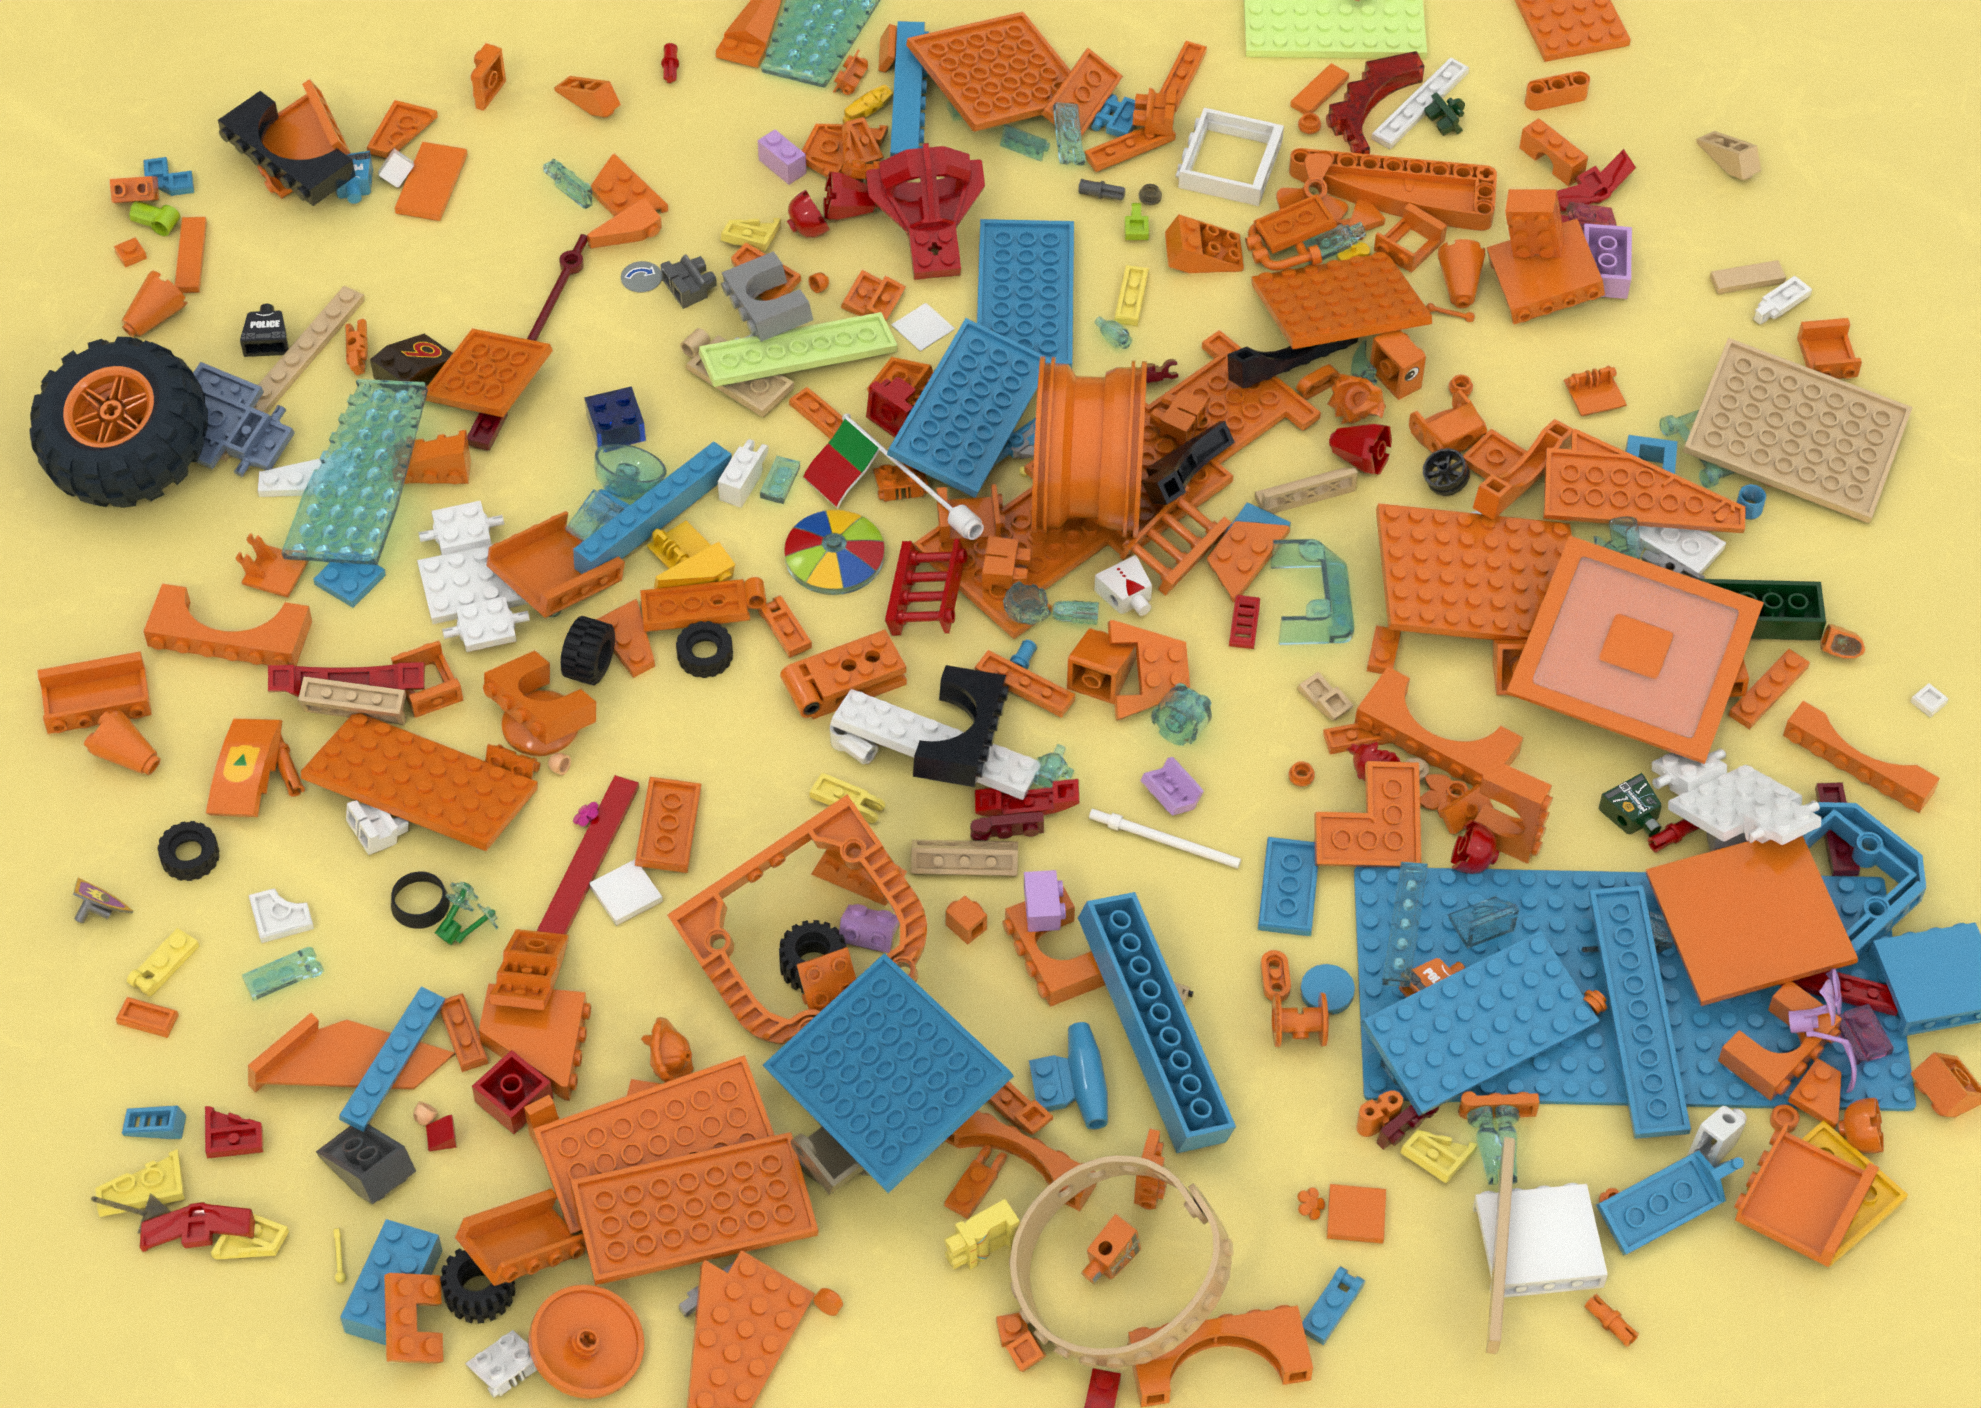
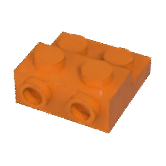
M485 43L481 50L476 52L474 57L476 68L471 73L475 105L477 109L483 111L506 82L502 48Z
M1149 1129L1141 1158L1148 1159L1164 1167L1165 1158L1162 1157L1164 1143L1160 1142V1131ZM1136 1175L1134 1204L1149 1210L1156 1209L1158 1199H1164L1167 1183L1157 1178Z

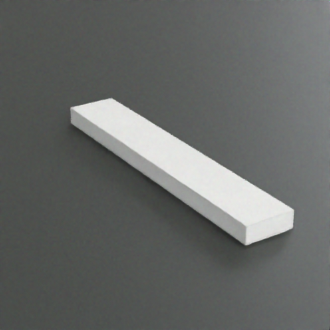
M1453 58L1448 59L1372 133L1371 139L1391 149L1426 115L1424 108L1433 102L1431 95L1437 92L1443 99L1469 73V67Z

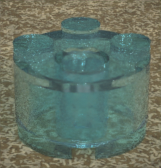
M1178 683L1166 693L1153 709L1151 714L1152 722L1154 725L1157 723L1160 728V735L1167 741L1184 746L1185 743L1192 744L1211 721V700L1207 696L1200 695L1193 689L1188 688L1185 684Z

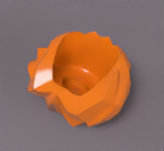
M1340 374V377L1334 381L1331 387L1333 394L1327 405L1335 409V417H1343L1341 424L1347 422L1354 424L1369 415H1377L1382 418L1384 408H1386L1382 390L1374 386L1366 378Z

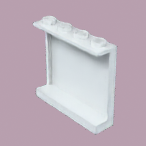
M1568 1183L1559 1187L1539 1186L1528 1190L1512 1189L1504 1298L1604 1288L1608 1274L1587 1184ZM1485 1191L1475 1196L1473 1212L1477 1211L1492 1279L1498 1193Z

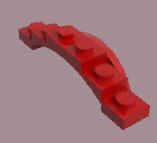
M398 663L371 667L268 665V692H288L299 697L303 677L400 690H425V663Z

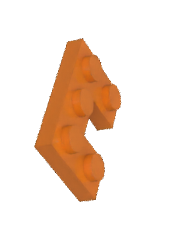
M388 1273L384 1275L387 1362L433 1364L443 1362V1333L417 1332L416 1305L438 1306L442 1304L441 1275Z

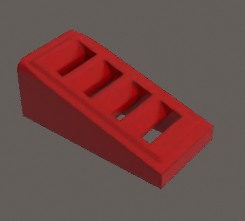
M1236 595L1229 646L1254 649L1261 601L1259 597ZM1238 615H1239V616L1253 617V618L1238 617ZM1237 625H1240V626H1248V627H1252V628L1238 627ZM1236 634H1242V635H1250L1251 637H1250V638H1247V637H1239V636H1235V635H1236Z

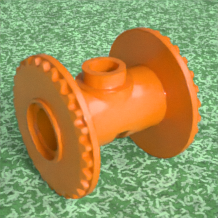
M1275 993L1273 995L1272 1032L1275 1047H1281L1282 1033L1292 1034V1039H1308L1309 1033L1318 1032L1320 1046L1324 1047L1327 1045L1329 1015L1325 993H1319L1318 1007H1303L1302 1014H1298V1008H1282L1280 994Z

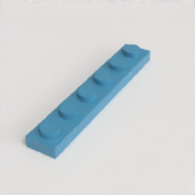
M422 986L420 987L340 1113V1121L362 1132L365 1131L445 1003L444 997Z

